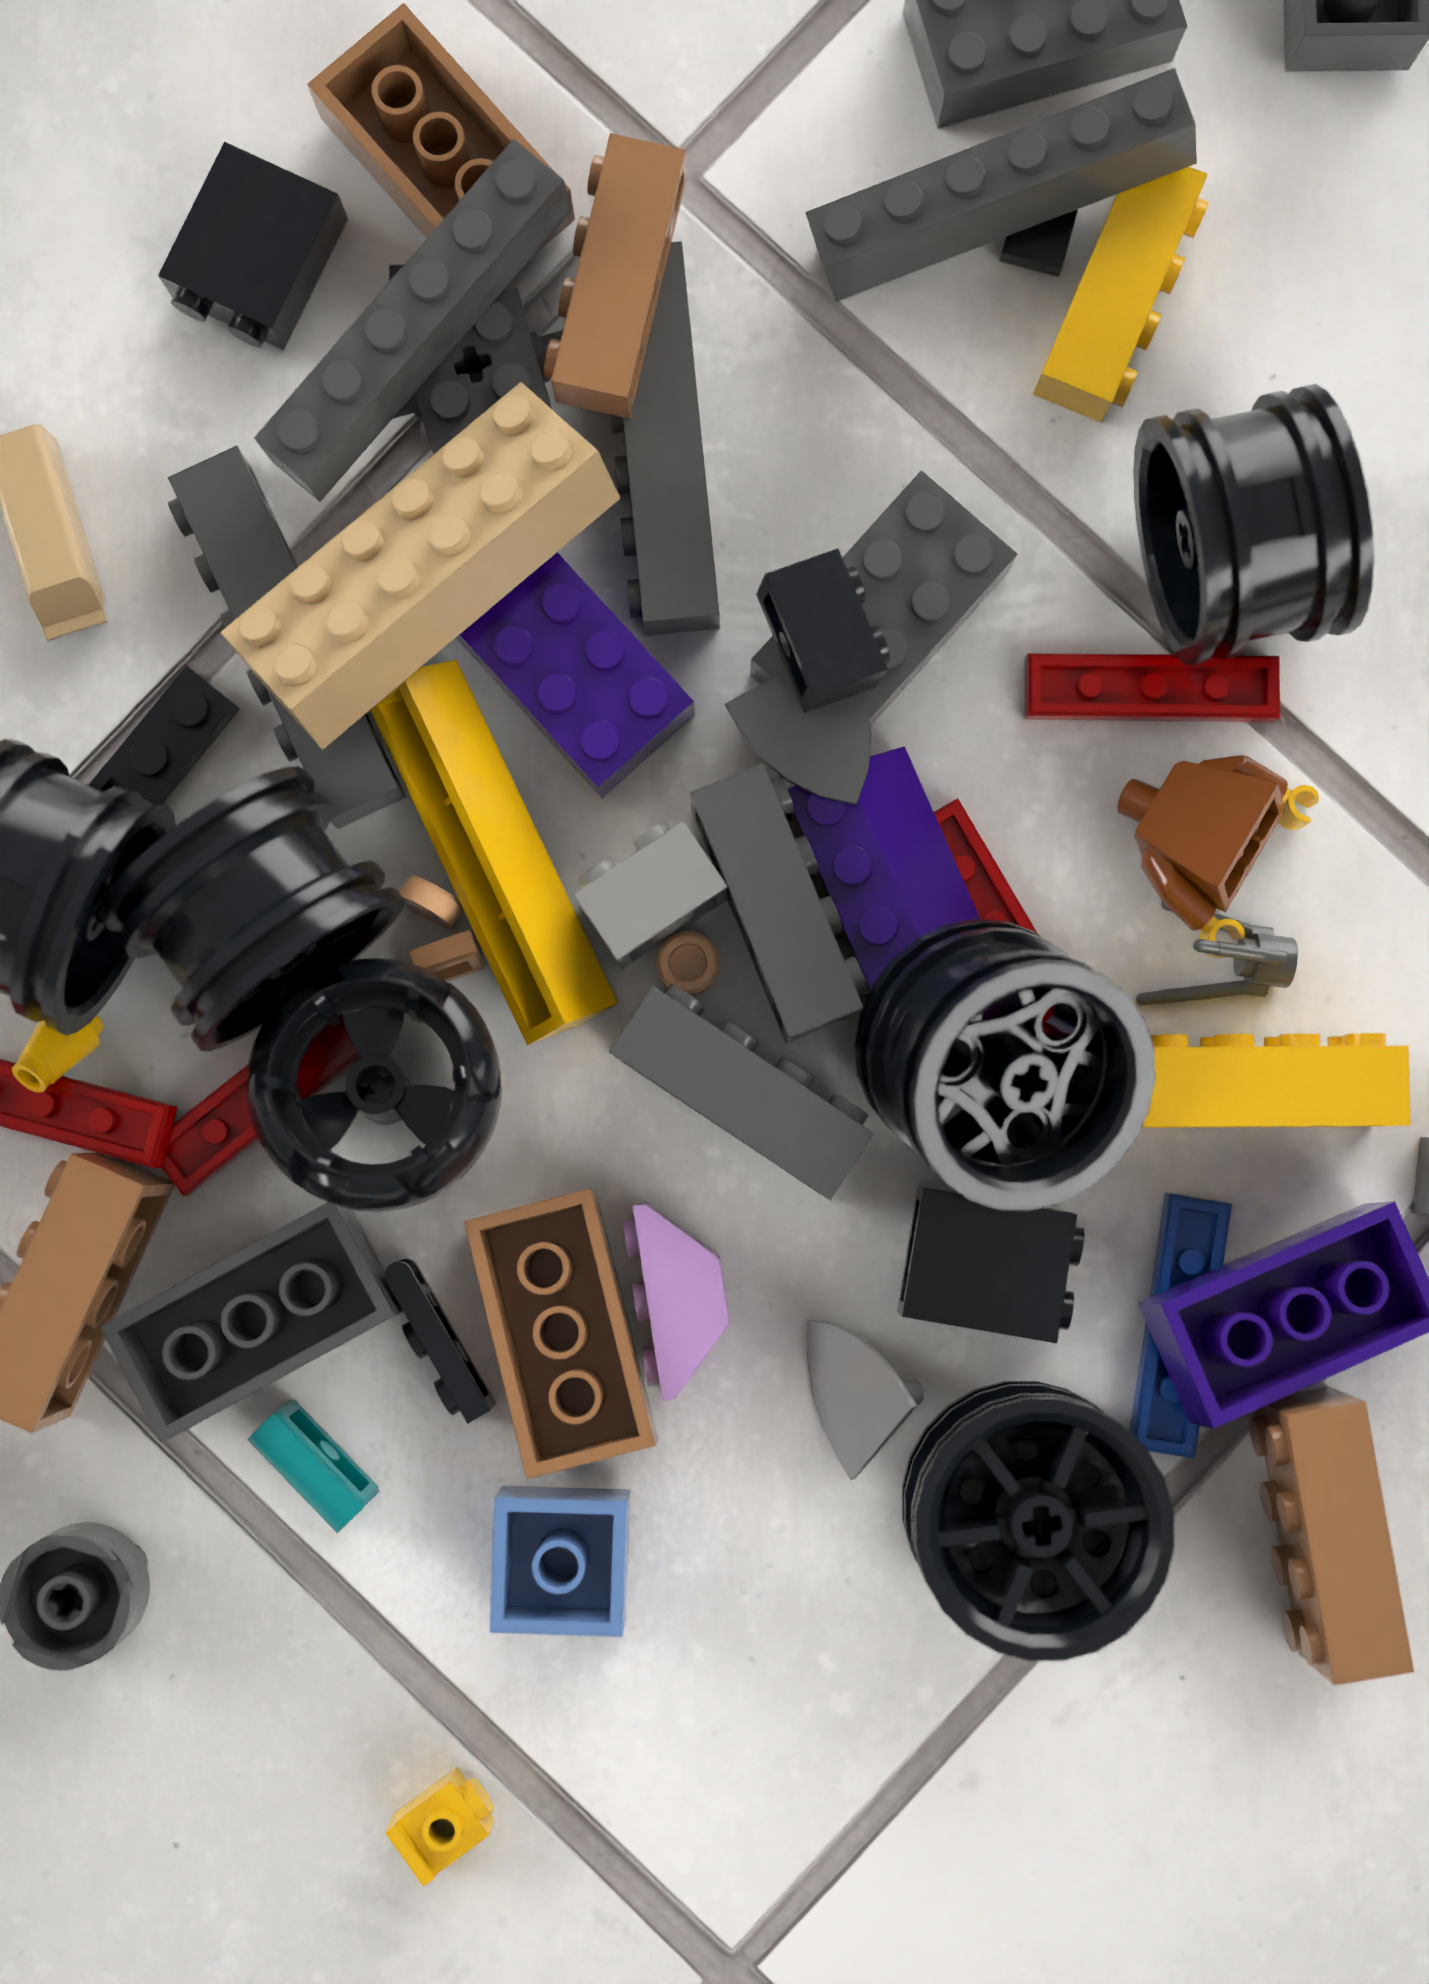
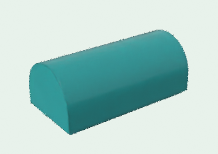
M291 1399L276 1410L248 1438L249 1443L336 1533L344 1528L380 1492L377 1484L296 1400L293 1401Z

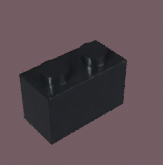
M839 548L764 575L756 595L803 712L807 713L876 688L888 670L886 666L890 661L888 645L880 628L876 625L870 627L861 605L865 602V591L861 578L854 566L846 567Z

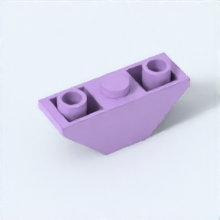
M648 1202L633 1205L634 1218L623 1220L624 1236L628 1258L640 1257L644 1282L633 1284V1294L638 1322L650 1320L654 1346L642 1348L648 1386L660 1385L662 1401L676 1399L730 1324L720 1255Z

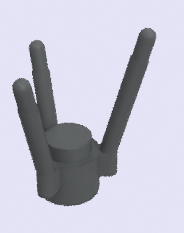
M1161 902V906L1163 909L1172 912L1163 902ZM1218 913L1214 914L1218 920L1232 919ZM1236 920L1243 926L1245 933L1244 939L1239 940L1237 944L1197 939L1193 944V948L1198 952L1234 958V972L1237 976L1245 977L1243 981L1145 992L1137 995L1136 1002L1139 1005H1151L1236 995L1266 997L1269 986L1287 988L1291 985L1298 960L1296 940L1291 937L1275 936L1274 930L1271 927L1255 926Z

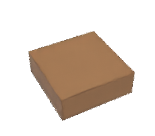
M470 930L409 951L414 965L425 968L446 982L483 970L487 966L481 947Z

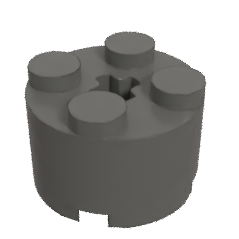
M92 1522L74 1523L61 1527L30 1545L10 1563L0 1583L1 1625L5 1623L11 1638L15 1642L12 1646L24 1659L34 1665L58 1671L76 1669L106 1655L136 1628L146 1610L150 1592L146 1553L120 1531L104 1524ZM72 1584L77 1588V1594L83 1598V1604L79 1606L74 1603L76 1593L67 1589L68 1585Z

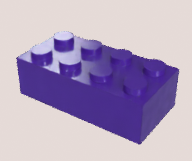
M558 552L456 637L601 798L606 796L695 716L692 698Z
M1395 1201L1364 1203L1138 1302L1188 1422L1213 1429L1429 1333V1278Z

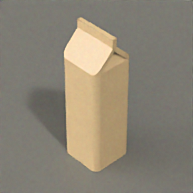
M39 424L0 435V507L30 605L43 628L46 640L50 641L108 622L104 611V593L57 439Z

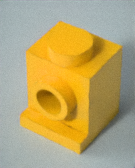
M456 1767L393 1814L385 1834L421 1885L425 1887L435 1879L439 1872L490 1835L494 1823V1818L491 1815L494 1812V1805L481 1783L475 1778L467 1781L458 1767ZM441 1818L447 1819L453 1824L455 1833L449 1837H443L433 1822Z

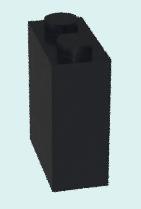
M224 141L158 276L172 296L171 304L187 316L205 322L209 315L229 324L227 327L228 331L245 343L255 347H262L265 341L284 350L348 221V217L338 193Z
M918 1186L897 1312L906 1318L1057 1344L1059 1329L1068 1330L1073 1315L1074 1292L1066 1291L1069 1265L1078 1266L1083 1252L1084 1228L1076 1227L1078 1214L1047 1208L1029 1211L998 1210L971 1201L960 1193Z

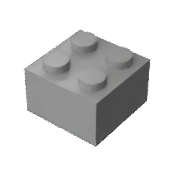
M666 821L657 824L633 842L637 848L634 854L617 865L611 857L593 866L579 878L583 888L573 895L622 970L664 943L670 936L679 933L727 901L728 886L684 821L671 829Z

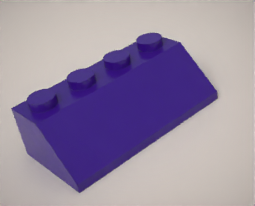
M905 746L870 756L869 769L857 805L821 798L796 785L787 789L794 806L795 816L812 848L821 876L837 909L870 989L890 961L917 938L946 924L976 918L980 919Z

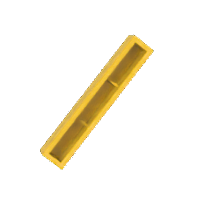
M457 659L420 667L371 709V713L528 1046L577 1027L617 1005L618 1002Z

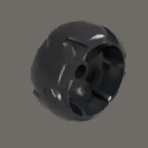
M368 958L342 962L327 967L323 973L297 984L283 996L264 1020L252 1046L248 1062L247 1103L254 1131L268 1157L286 1177L308 1193L339 1207L357 1211H394L421 1204L438 1196L444 1189L462 1178L482 1155L492 1137L501 1106L502 1086L499 1057L491 1034L477 1009L453 984L430 973L423 967L394 959ZM404 1013L409 1014L417 1022L425 1023L446 1046L454 1068L452 1077L455 1090L442 1086H412L400 1067L389 1059L404 1022ZM341 1017H343L344 1027L362 1058L348 1072L345 1084L346 1091L325 1093L301 1100V1089L297 1086L300 1065L306 1051L323 1029L329 1024L333 1028L342 1023ZM383 1079L388 1086L395 1085L394 1091H390L391 1097L385 1102L378 1103L376 1100L367 1102V1094H375L370 1086L376 1080ZM359 1111L368 1120L380 1125H390L403 1120L414 1135L425 1144L423 1148L418 1145L410 1150L412 1155L384 1164L353 1162L330 1151L340 1142Z

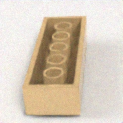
M520 382L220 633L252 673L323 750L621 498L598 450L527 386Z

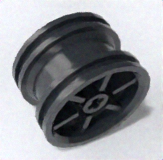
M299 766L283 767L258 776L232 789L192 814L137 858L113 883L101 901L98 914L109 930L120 932L118 940L128 956L141 958L157 954L181 985L182 990L175 997L170 1009L180 1025L196 1024L191 1033V1038L200 1051H213L225 1047L261 1028L268 1014L287 992L300 982L323 973L327 967L355 960L391 926L404 908L405 899L397 889L392 887L380 889L385 882V873L377 863L366 861L350 866L324 831L334 816V806L325 795L319 792L313 793L314 780L305 769Z
M1040 1381L998 1382L976 1388L948 1404L925 1427L909 1456L902 1483V1520L910 1550L920 1567L924 1580L942 1611L969 1637L995 1652L1027 1661H1065L1097 1652L1126 1635L1152 1607L1167 1579L1175 1547L1174 1510L1165 1478L1148 1449L1124 1425L1107 1415L1096 1405L1066 1388ZM1022 1438L1034 1440L1037 1446L1035 1456L1029 1461H1018L1013 1457L1012 1448ZM1089 1463L1097 1467L1099 1478L1093 1486L1080 1487L1075 1483L1073 1473L1079 1465ZM972 1478L979 1479L985 1488L982 1498L974 1503L964 1501L960 1494L964 1482ZM1041 1506L1049 1517H1053L1052 1520L1042 1522L1041 1534L1034 1535L1027 1525H1023V1522L1032 1520L1034 1516L1033 1508ZM1093 1529L1103 1531L1109 1541L1106 1551L1097 1555L1088 1553L1083 1547L1084 1535ZM984 1544L993 1550V1563L985 1570H977L970 1564V1553L977 1545ZM1047 1570L1055 1577V1589L1048 1596H1039L1031 1588L1032 1576L1037 1571Z

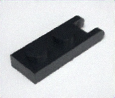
M186 666L89 783V786L103 792L114 786L127 787L138 792L144 800H157L164 803L239 712L240 708Z
M408 1258L390 1264L385 1271V1279L409 1322L402 1325L404 1335L415 1354L420 1359L428 1355L441 1378L434 1381V1386L445 1408L451 1415L461 1412L467 1424L486 1414L494 1407L496 1402L418 1264Z

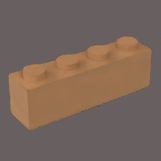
M610 133L605 156L594 155L587 186L588 195L595 196L590 218L579 217L573 242V255L580 257L575 279L565 278L559 299L558 315L559 317L566 318L561 340H550L544 363V378L551 379L556 403L628 419L631 418L687 179L686 149Z

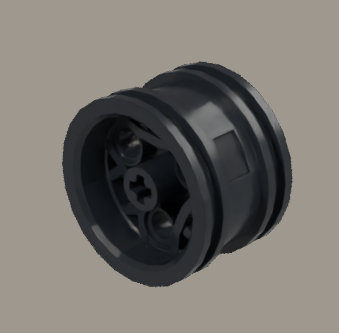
M1317 384L1294 388L1289 394L1284 391L1260 395L1252 406L1251 411L1211 419L1208 414L1196 408L1176 413L1173 420L1167 415L1144 420L1137 435L1133 467L1134 503L1139 544L1156 615L1171 649L1184 665L1195 666L1205 664L1212 656L1219 659L1237 657L1245 650L1247 641L1289 633L1297 641L1310 642L1321 639L1327 633L1331 635L1352 633L1361 626L1369 607L1374 568L1373 528L1368 491L1351 430L1339 405L1327 390Z
M4 739L0 741V993L10 997L15 1013L35 1023L44 1021L45 1026L67 1036L77 1033L96 1017L119 987L136 958L129 957L118 940L120 932L109 930L98 914L101 901L113 883L137 858L176 827L175 816L167 804L157 800H144L138 792L127 787L114 786L103 792L70 778L67 766L59 758L48 753L35 752L29 745L18 740Z
M976 918L946 924L917 938L890 961L873 984L863 1006L864 1008L860 1013L855 1040L857 1076L868 1104L886 1127L894 1132L901 1141L917 1151L932 1171L937 1173L946 1184L971 1201L998 1210L1024 1211L1060 1204L1088 1190L1115 1168L1135 1142L1149 1112L1155 1084L1154 1046L1146 1021L1129 995L1104 975L1094 971L1085 963L1070 958L1053 943L1042 938L1034 931L1011 922ZM1056 1004L1050 1019L1042 1023L1045 1012ZM956 1104L960 1112L942 1125V1122Z

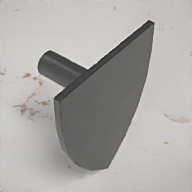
M786 671L725 704L740 733L758 757L782 778L818 797L857 805L869 769L871 729L867 703L863 693L804 713Z

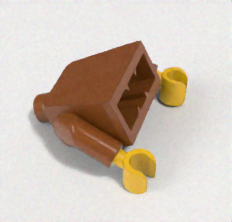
M1246 755L1202 760L1198 764L1181 761L1174 764L1160 789L1135 778L1131 779L1120 795L1117 810L1120 814L1140 822L1134 837L1142 855L1141 868L1162 902L1191 930L1201 929L1199 939L1216 941L1218 929L1223 928L1234 940L1238 941L1244 939L1243 926L1234 919L1218 920L1214 916L1216 908L1226 913L1278 822L1289 830L1301 829L1312 822L1308 816L1302 815L1297 811L1294 801L1307 808L1314 806L1319 802V794L1315 788L1301 785L1290 790L1287 788L1288 783L1286 779ZM1205 953L1206 955L1212 958H1226L1223 956Z

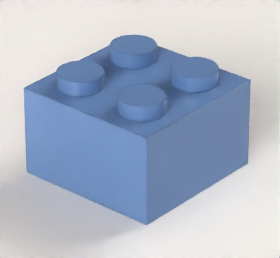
M501 1486L494 1498L490 1633L623 1637L627 1603L630 1490Z

